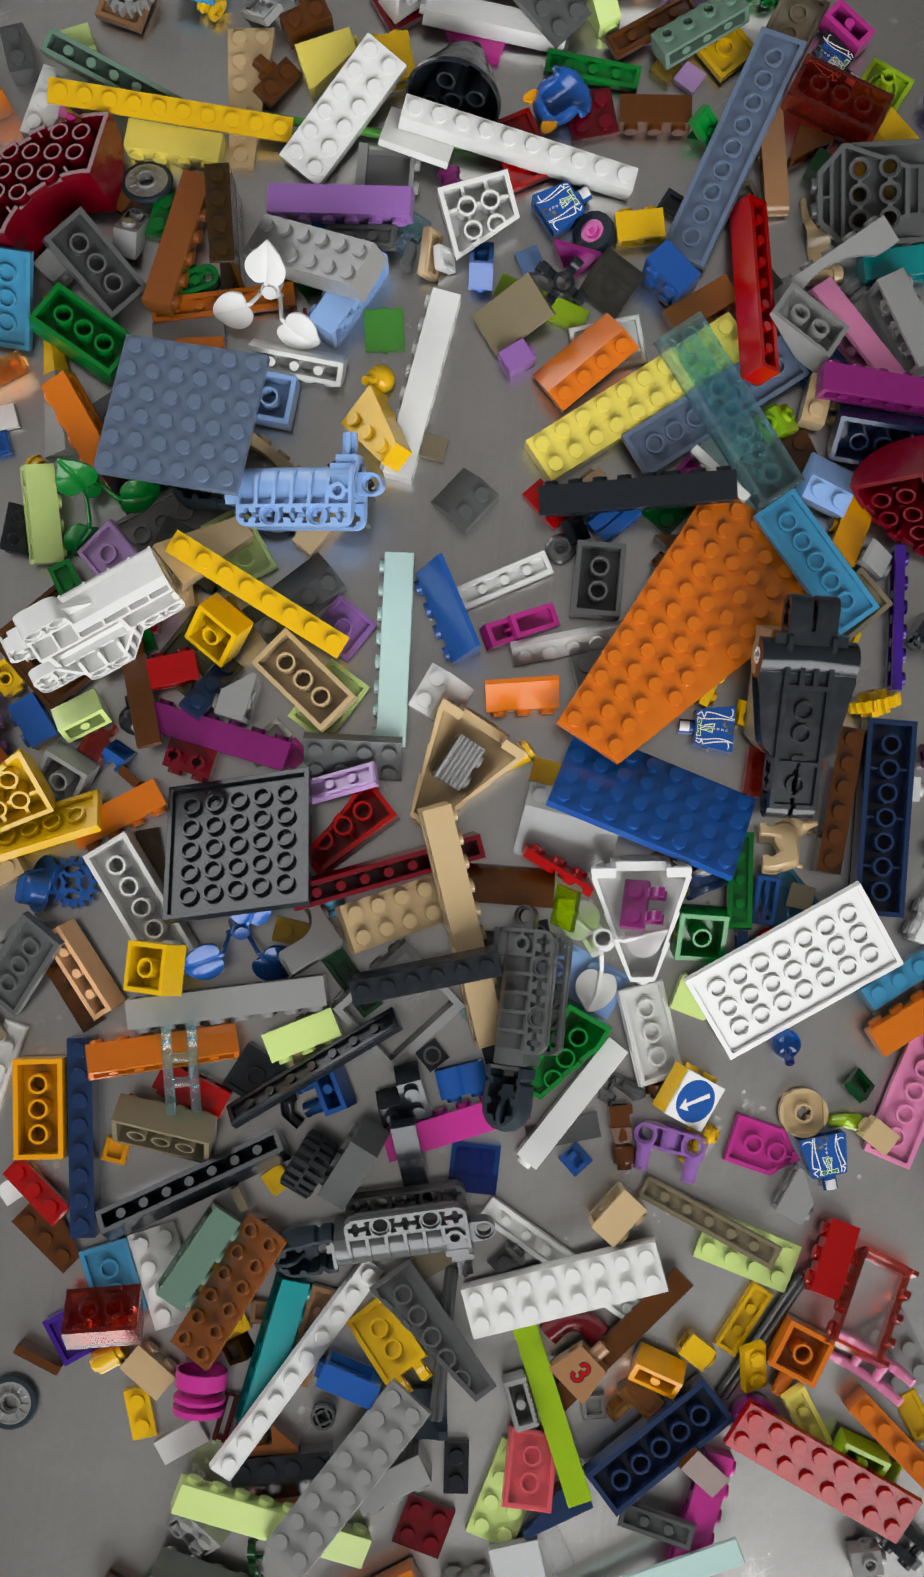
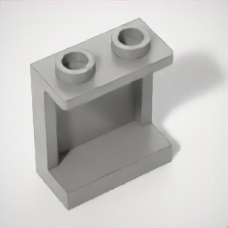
M359 142L355 185L412 186L414 194L418 195L419 180H415V174L420 172L421 160L396 151L369 149L368 143Z

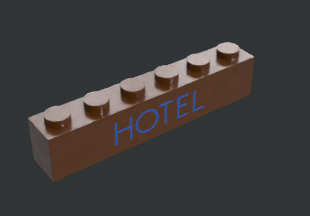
M842 726L836 748L830 753L811 871L841 875L865 730Z

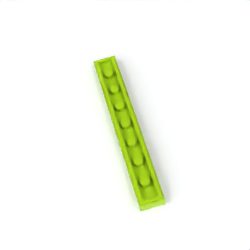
M538 1325L515 1329L513 1333L568 1508L592 1501L553 1373L549 1370L550 1363Z

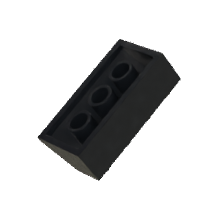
M332 1441L300 1444L298 1453L247 1457L231 1479L232 1488H244L250 1494L257 1496L267 1495L273 1499L301 1496L332 1457Z

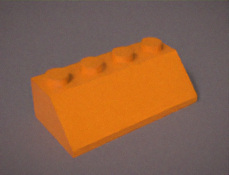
M606 313L532 374V377L559 411L563 413L632 356L639 347L627 331L610 314Z

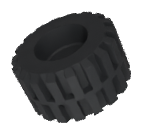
M310 1130L281 1176L280 1184L305 1199L310 1197L336 1155L338 1144L318 1131Z

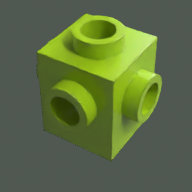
M776 402L763 408L764 413L756 417L759 422V429L765 435L768 443L776 442L799 430L794 419V412L787 403L777 405Z

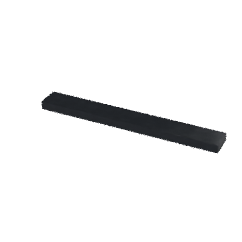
M390 1007L228 1104L226 1108L231 1126L235 1129L239 1128L403 1030L396 1010Z

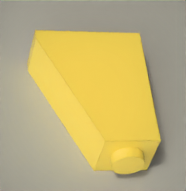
M349 27L295 44L297 58L312 100L318 98L328 88L358 47L357 35L352 36Z

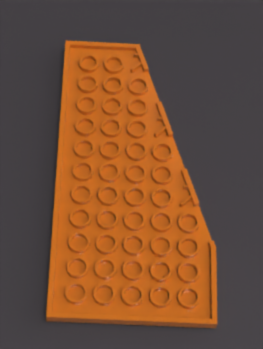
M739 498L738 502L698 505L694 508L555 723L615 764L622 762L749 660L755 640L756 625L781 626L784 600L787 594L808 595L752 517L758 511L745 502L741 503Z

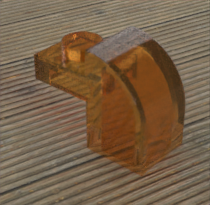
M628 1377L621 1379L616 1383L620 1394L612 1396L606 1407L608 1417L614 1423L632 1406L648 1420L664 1404L661 1394L628 1380Z

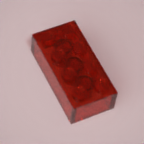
M807 53L781 109L850 143L872 142L895 95Z

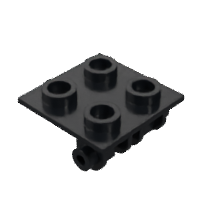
M8 502L0 540V549L4 550L5 553L29 556L24 505Z

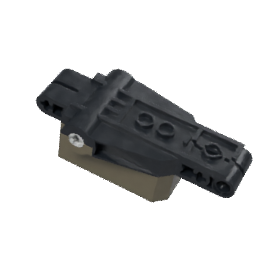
M789 593L784 600L781 626L756 625L755 640L751 652V675L744 735L754 747L766 753L759 805L762 817L785 818L787 816L788 818L812 819L815 811H817L823 759L836 748L861 665L859 645L849 642L850 637L838 633L841 613L839 597L819 595L813 597L812 595Z

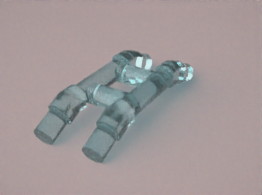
M194 1025L187 1027V1052L172 1053L171 1029L163 1028L161 1030L166 1116L177 1115L174 1089L177 1087L189 1086L192 1113L202 1112L197 1028ZM188 1062L189 1076L174 1078L173 1064Z

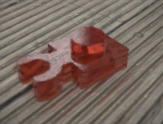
M115 724L110 730H105V726L99 728L97 733L93 731L87 734L78 746L77 751L99 764L104 757L101 755L104 747L111 743L107 739L113 737L118 731V727Z

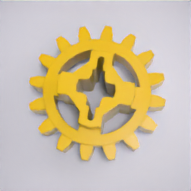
M872 688L858 692L857 697H853L850 700L848 713L861 714L862 718L878 717L890 713V708H896V706L902 704L900 692L887 691V688Z

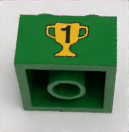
M682 903L679 910L680 915L671 934L670 951L674 960L713 962L724 956L730 920L725 907Z

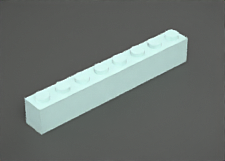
M385 552V559L380 558V573H384V583L379 582V597H383L382 607L378 606L377 620L382 621L381 631L377 630L376 645H381L380 655L376 654L375 669L380 670L379 679L374 681V693H378V703L373 704V717H377V727H372V735L403 737L402 748L406 749L415 556L414 553Z

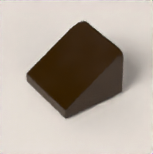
M248 1331L228 1340L222 1351L229 1365L232 1366L251 1358L255 1345Z

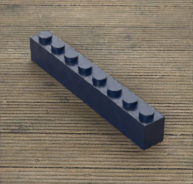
M73 1035L67 1038L70 1239L95 1238L100 1233L95 1214L96 1211L101 1209L99 1079L89 1081L85 1045L90 1044L93 1040H97L98 1035Z

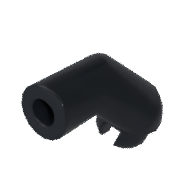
M294 1094L280 1103L282 1117L297 1129L304 1122V1119L295 1111L294 1103L297 1101V1096Z

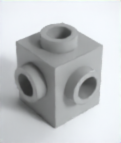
M861 1537L858 1540L846 1541L849 1564L854 1577H877L878 1575H884L883 1564H887L884 1548L879 1547L876 1538Z

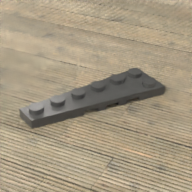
M410 1258L369 1287L370 1291L413 1334L418 1342L431 1353L436 1361L448 1371L452 1378L475 1402L497 1386Z

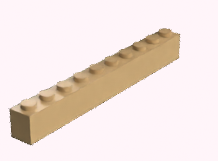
M446 801L418 808L417 811L451 952L456 953L485 947L483 940L486 939V932L478 920L481 911L478 902H474L472 892H475V886L472 878H468L467 869L470 866L467 855L462 853L461 845L464 844L461 831L457 830L455 821L458 820L456 808ZM496 977L460 985L473 1043L479 1049L495 1045L500 995H496L494 987L498 985Z

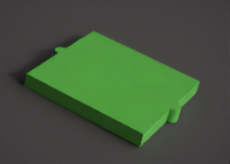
M382 307L381 309L364 310L366 352H383L387 354L388 351H405L403 308L386 309Z

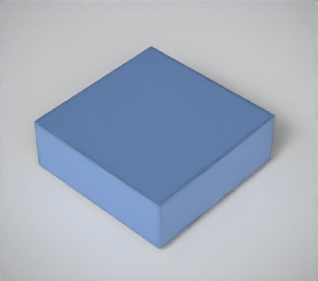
M537 244L514 254L522 275H525L527 272L531 274L537 273L534 269L540 261H543Z

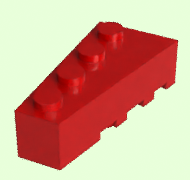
M376 787L354 793L344 808L332 819L333 821L312 844L311 866L318 875L335 869L400 819Z

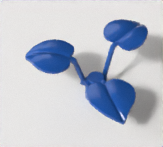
M271 911L230 916L228 919L230 929L226 930V938L221 952H219L218 946L214 943L197 946L185 957L184 973L200 980H209L218 976L224 968V961L221 957L225 955L230 938L233 936L238 940L247 938L255 953L259 956L252 963L253 972L257 977L266 981L288 977V973L278 959L279 952L286 947L273 945L261 953L250 933V923L253 925L264 924L269 919Z

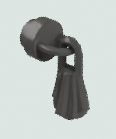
M612 1073L608 1078L610 1083L608 1088H600L597 1092L599 1094L597 1099L610 1105L617 1097L611 1092L613 1087L621 1090L632 1101L645 1098L646 1086L638 1087L637 1080L626 1078L619 1073ZM616 1077L622 1080L621 1085L616 1083Z

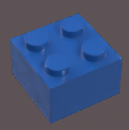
M668 239L646 258L641 273L645 286L649 289L653 288L659 294L658 297L665 306H671L690 295L695 290L701 275Z

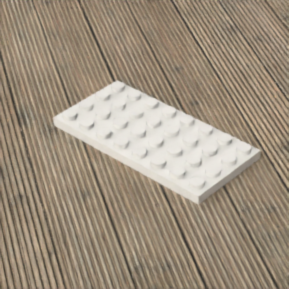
M856 881L683 979L730 1060L904 963L859 881Z

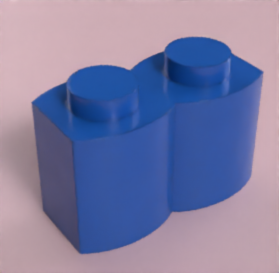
M483 1058L436 1068L434 1071L441 1100H447L448 1103L462 1100L461 1096L471 1094V1097L482 1096L484 1082L488 1079L485 1075Z

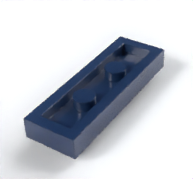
M234 659L223 667H219L215 663L179 702V707L199 721L211 708L216 693L220 694L222 688L233 683L243 672L244 667Z

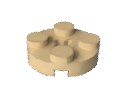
M799 1087L782 1095L778 1105V1118L783 1128L795 1137H813L818 1134V1131L828 1121V1106L824 1099L812 1089ZM801 1106L809 1110V1114L805 1115V1119H801L800 1115H797V1110H800Z

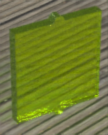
M558 884L550 923L574 933L582 893Z

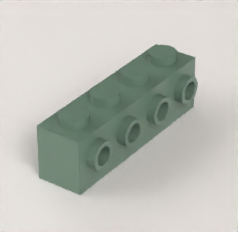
M708 0L705 3H701L695 9L677 17L676 20L650 34L652 52L665 70H668L749 22V4L746 0Z

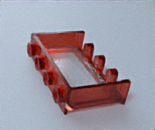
M868 1246L856 1248L840 1299L835 1301L833 1305L835 1310L833 1318L829 1320L825 1328V1333L827 1334L825 1342L874 1365L878 1369L889 1368L890 1362L884 1360L887 1349H892L896 1344V1339L892 1338L891 1335L894 1326L900 1325L904 1319V1316L899 1311L902 1302L908 1301L911 1297V1292L906 1290L909 1280L917 1278L919 1272Z

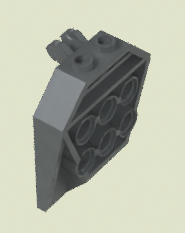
M924 138L841 144L816 172V178H811L810 195L816 196V203L810 204L811 218L816 219V225L839 246L844 243L842 238L853 230L858 233L865 228L864 225L861 228L853 225L854 215L857 213L862 214L866 222L875 215L879 219L885 212L890 211L895 217L893 224L890 226L899 239L898 243L924 242ZM886 160H891L895 164V170L892 174H887L883 170V163ZM856 162H861L865 166V172L862 176H856L853 173V165ZM886 186L893 187L895 195L891 200L883 197L882 192ZM856 188H861L865 192V198L862 202H856L853 199V191Z

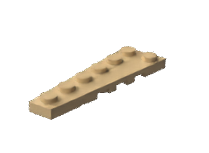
M228 28L229 107L263 112L265 104L253 93L254 87L261 81L258 78L260 73L252 64L260 53L270 62L272 61L276 36L275 28ZM229 134V164L232 172H254L259 144L258 138Z

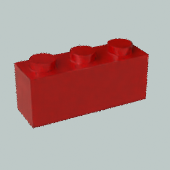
M187 1066L160 1070L152 1085V1088L157 1090L156 1094L166 1099L172 1097L179 1101V1105L186 1106L190 1110L194 1108L200 1112H210L217 1116L218 1119L222 1116L233 1094V1091L223 1084Z
M826 1217L825 1221L820 1223L818 1229L820 1238L818 1244L814 1245L811 1252V1259L813 1261L803 1278L805 1290L831 1300L839 1301L861 1228L830 1217Z

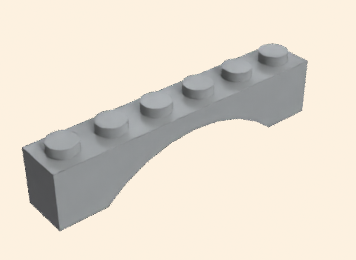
M876 215L863 223L865 226L863 230L858 233L855 230L851 231L842 238L844 243L836 248L834 245L829 246L820 253L822 258L816 262H813L812 259L799 267L800 273L794 277L789 274L778 282L780 286L774 290L775 306L792 282L801 289H804L817 274L836 262L855 257H877L898 243L899 239L885 216L883 215L879 219Z

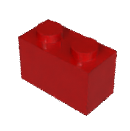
M190 647L176 649L174 654L166 655V652L152 654L151 659L145 660L151 689L159 691L199 682L203 677L197 652L194 649L190 650Z

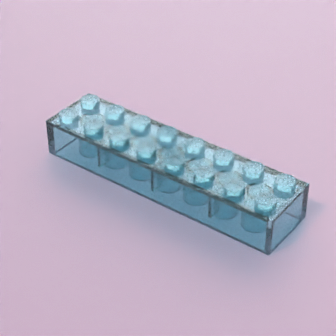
M701 311L674 327L653 343L726 462L731 466V469H736L737 479L741 486L751 494L749 499L756 510L767 506L805 481Z

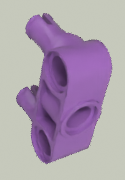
M645 1120L640 1123L634 1130V1141L637 1148L633 1168L646 1171L651 1150L656 1148L666 1153L682 1155L685 1160L680 1181L694 1184L699 1163H702L705 1151L708 1148L707 1138L699 1132L674 1124L654 1120ZM643 1126H647L652 1130V1138H646L643 1135ZM691 1139H696L700 1142V1151L692 1150L690 1147Z

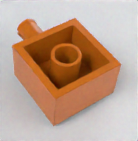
M787 1313L766 1351V1361L768 1364L780 1371L770 1391L780 1397L782 1393L789 1389L793 1379H797L815 1388L836 1345L834 1339L822 1330Z

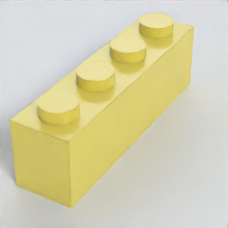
M128 118L123 144L127 155L132 159L139 161L149 159L162 165L172 163L185 169L196 167L204 171V164L223 163L226 150L225 138L221 133Z

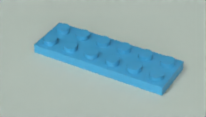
M794 488L752 517L808 595L813 597L819 595L840 598L839 634L845 633L880 608Z

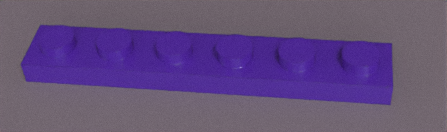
M899 544L890 549V554L893 557L889 563L892 567L889 571L888 598L893 602V605L888 608L887 691L892 692L901 691L906 682L905 672H902V667L906 660V648H903V639L907 635L904 615L907 613L908 602L904 600V596L908 588V576H905V567L909 563V553L906 552V545Z

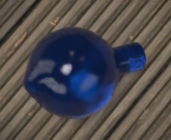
M786 1029L772 1037L771 1047L777 1056L784 1059L785 1065L792 1066L795 1064L794 1057L800 1052L801 1040L796 1032Z

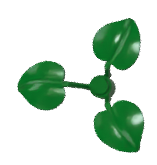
M57 458L55 484L58 491L69 496H75L83 492L87 515V525L76 523L67 530L64 536V548L67 550V554L79 556L77 551L100 529L98 527H91L92 517L89 498L97 497L101 489L105 490L115 500L121 501V509L124 512L139 513L148 509L156 501L160 493V485L131 479L121 486V496L109 489L103 481L99 482L96 470L91 465L74 459Z

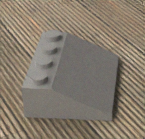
M530 781L512 853L522 855L521 850L525 843L530 845L536 843L546 849L545 853L551 857L558 855L567 861L566 865L571 868L577 866L587 872H591L592 866L599 861H604V864L610 863V858L613 856L619 835L546 806L553 786Z

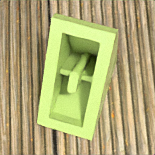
M685 972L680 973L668 1007L702 1021L706 1020L705 1015L683 979L688 974Z

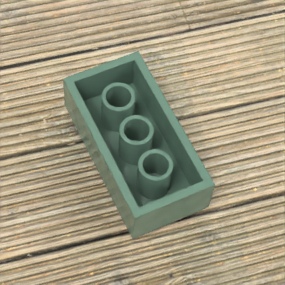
M212 1200L155 1284L156 1295L180 1311L185 1306L189 1307L197 1296L194 1292L199 1284L204 1285L212 1273L209 1270L214 1262L218 1264L225 1255L226 1250L224 1247L228 1241L233 1242L241 1230L239 1228L241 1223L238 1218Z

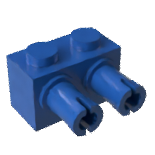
M343 1066L297 1092L300 1095L314 1088L316 1090L318 1098L302 1104L303 1110L311 1108V1110L304 1112L308 1118L323 1111L325 1116H329L357 1103Z

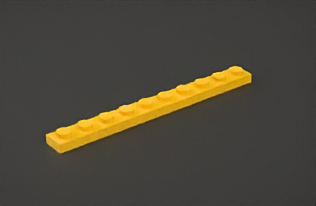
M55 77L48 78L47 103L95 112L109 111L113 115L288 143L292 137L294 117Z

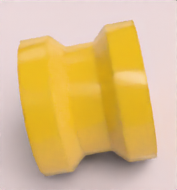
M216 0L214 6L198 2L197 10L202 14L206 13L211 21L216 22L224 14L227 2L226 0Z

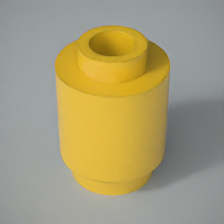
M121 1339L111 1340L109 1343L91 1352L90 1366L94 1372L98 1371L100 1374H104L122 1364L124 1359L128 1357V1350Z

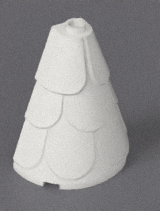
M626 855L610 858V863L604 864V861H599L592 866V882L613 936L617 935L621 938H627L623 929L619 927L625 879L648 880L651 882V888L660 886L665 887V891H667L665 902L649 900L648 911H662V915H664L663 925L668 928L667 936L659 950L650 957L639 958L630 953L628 942L616 941L614 944L630 982H635L638 985L655 982L670 946L669 939L680 915L679 910L692 879L691 865L677 860V863L670 862V857Z

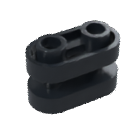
M909 1524L903 1533L914 1543L910 1550L900 1539L895 1544L878 1534V1537L881 1539L879 1545L888 1554L894 1552L899 1557L897 1561L908 1572L911 1569L917 1572L923 1565L918 1556L924 1552V1535L912 1524Z

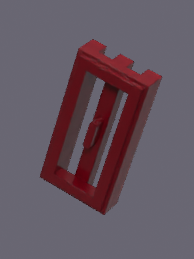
M226 1388V1400L223 1403L225 1410L229 1396L234 1397L224 1433H219L223 1415L217 1419L212 1440L216 1441L218 1439L225 1443L228 1439L241 1392Z

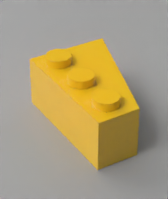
M370 384L342 420L341 424L349 432H357L358 441L381 463L398 472L411 456L412 451L402 429L399 428L395 420V413L390 409L387 395Z

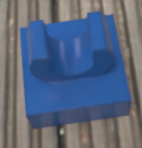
M115 739L104 747L101 755L105 757L103 764L106 765L110 761L116 764L114 771L117 772L122 765H126L133 759L136 752Z
M574 1142L558 1156V1159L574 1177L593 1161L578 1142Z

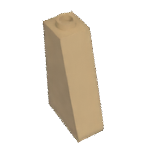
M236 517L185 534L222 558L229 560L253 543L254 530L253 528L242 526L238 523ZM172 538L154 544L152 550L163 561L171 578L182 592L205 577L165 552Z

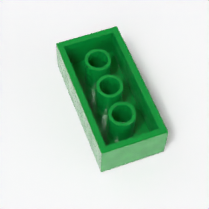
M57 282L28 317L30 330L111 387L117 374L126 334L131 333Z

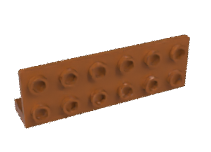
M248 1213L240 1226L241 1230L238 1236L229 1244L225 1255L215 1267L170 1341L205 1371L210 1370L287 1244V1240L266 1224L269 1218L263 1213Z

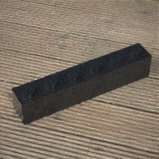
M495 944L354 973L350 975L348 984L353 1005L358 1006L502 976V964L498 946Z

